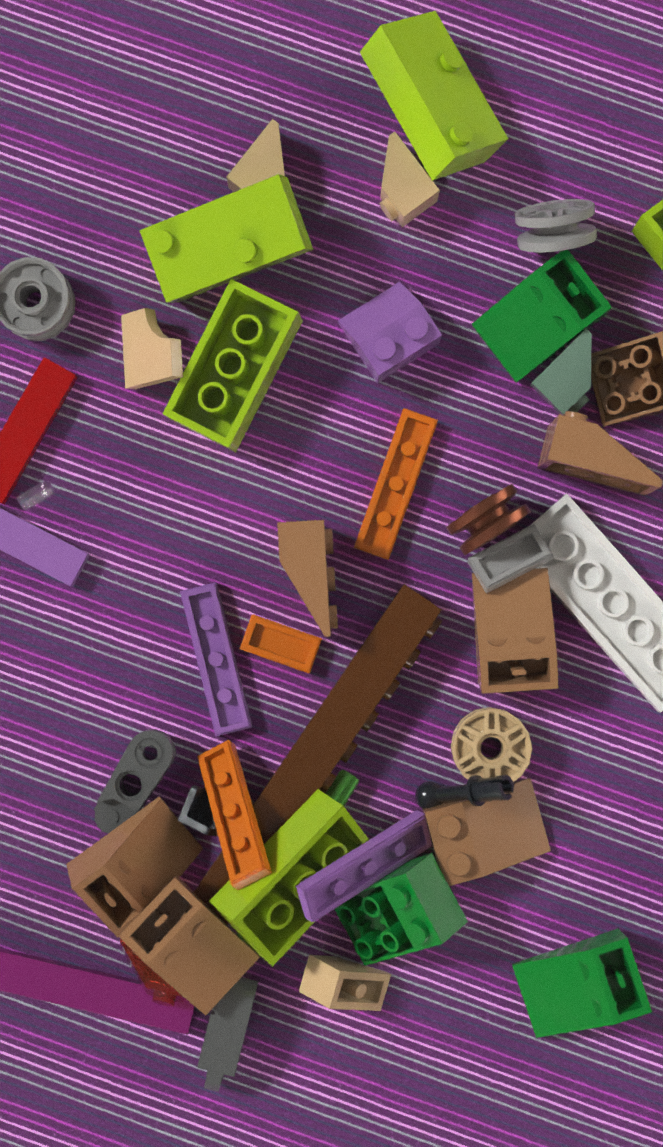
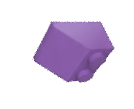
M400 281L338 320V324L377 383L439 345L442 337L441 332L422 303Z

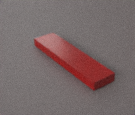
M45 357L42 359L0 432V503L4 505L78 379L77 375Z

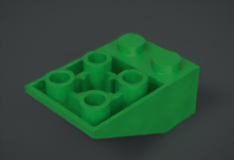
M563 250L536 269L472 323V327L515 383H517L576 339L585 329L588 330L604 318L612 306L569 250Z
M432 853L406 862L335 908L337 916L342 922L364 966L441 945L468 922Z
M619 928L512 964L536 1038L615 1025L652 1012L628 938Z

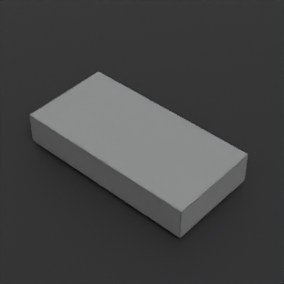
M533 524L469 557L467 563L487 594L552 560L553 553Z

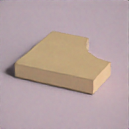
M143 308L121 315L125 388L139 389L183 377L181 339L169 338L162 333L157 324L155 310Z

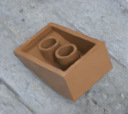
M566 411L565 415L559 414L548 425L538 469L644 496L661 488L663 480L598 424L588 422V416Z
M531 778L513 782L514 791L510 793L512 795L510 800L487 801L482 806H473L469 800L444 802L441 805L423 809L438 866L449 886L487 876L551 851Z

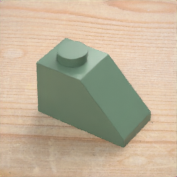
M587 329L531 383V386L560 415H564L566 411L578 412L590 400L584 395L591 388L592 334Z

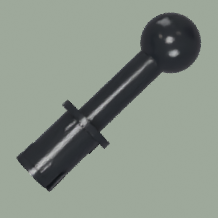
M474 775L468 779L467 784L441 787L436 782L427 781L418 786L415 799L421 809L435 807L444 802L469 800L473 806H482L487 801L510 800L512 797L510 793L514 791V784L508 775L490 778Z

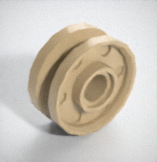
M486 707L473 710L460 720L453 731L451 751L455 765L466 779L474 775H479L482 778L508 775L514 782L523 775L530 763L532 745L529 732L518 718L503 709ZM490 737L497 738L501 744L500 752L494 757L482 755V742Z

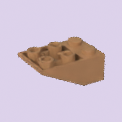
M663 331L591 353V380L603 427L663 413Z
M324 520L277 522L279 561L323 635L331 637L330 629H338L337 605L329 606L328 596L329 591H336L334 567H327L326 554H333L332 529H325Z
M535 568L487 594L475 574L472 573L477 676L481 693L559 689L557 648L548 568Z
M159 796L66 865L72 889L118 938L176 876L180 878L203 850V847L185 825L178 821V817Z
M178 876L119 935V938L137 956L205 1016L260 958Z

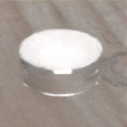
M46 480L18 496L16 500L21 508L26 511L53 496L55 490L50 481Z

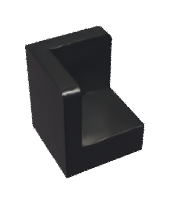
M193 785L178 821L205 835L218 837L206 788Z

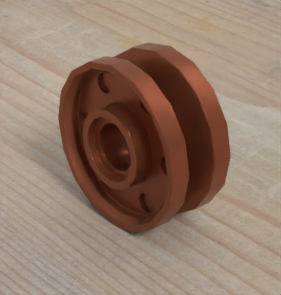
M513 483L496 494L488 496L446 527L451 535L466 529L470 532L471 536L460 546L464 556L484 546L531 513L526 504L511 510L506 506V503L518 492Z

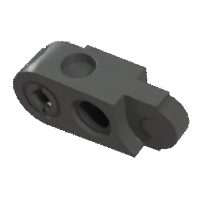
M148 729L137 734L130 741L94 808L95 823L102 832L110 833L139 812L174 762L176 756L175 744L165 732L157 729ZM146 746H154L157 749L158 755L155 759H148L145 756ZM127 774H134L140 778L142 788L139 793H130L125 789L124 778Z
M241 977L212 1008L197 1068L207 1070L204 1089L219 1092L224 1075L235 1077L258 985L256 980Z

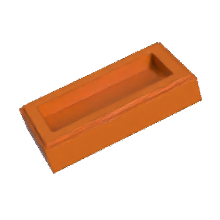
M252 614L240 649L310 674L322 638Z

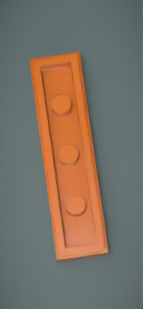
M403 408L354 549L389 560L438 420Z
M227 740L198 755L197 758L231 886L240 890L272 874L236 746L232 741Z

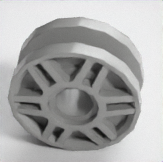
M564 199L537 203L517 210L515 213V223L521 227L533 228L517 237L518 248L526 252L544 253L574 249L594 242L597 238V228L594 225L579 222L595 214V203L585 199Z
M24 257L10 262L0 271V321L6 328L26 340L44 341L59 335L69 325L75 313V295L71 283L53 264L41 258ZM34 292H40V302L34 307H27L28 296Z

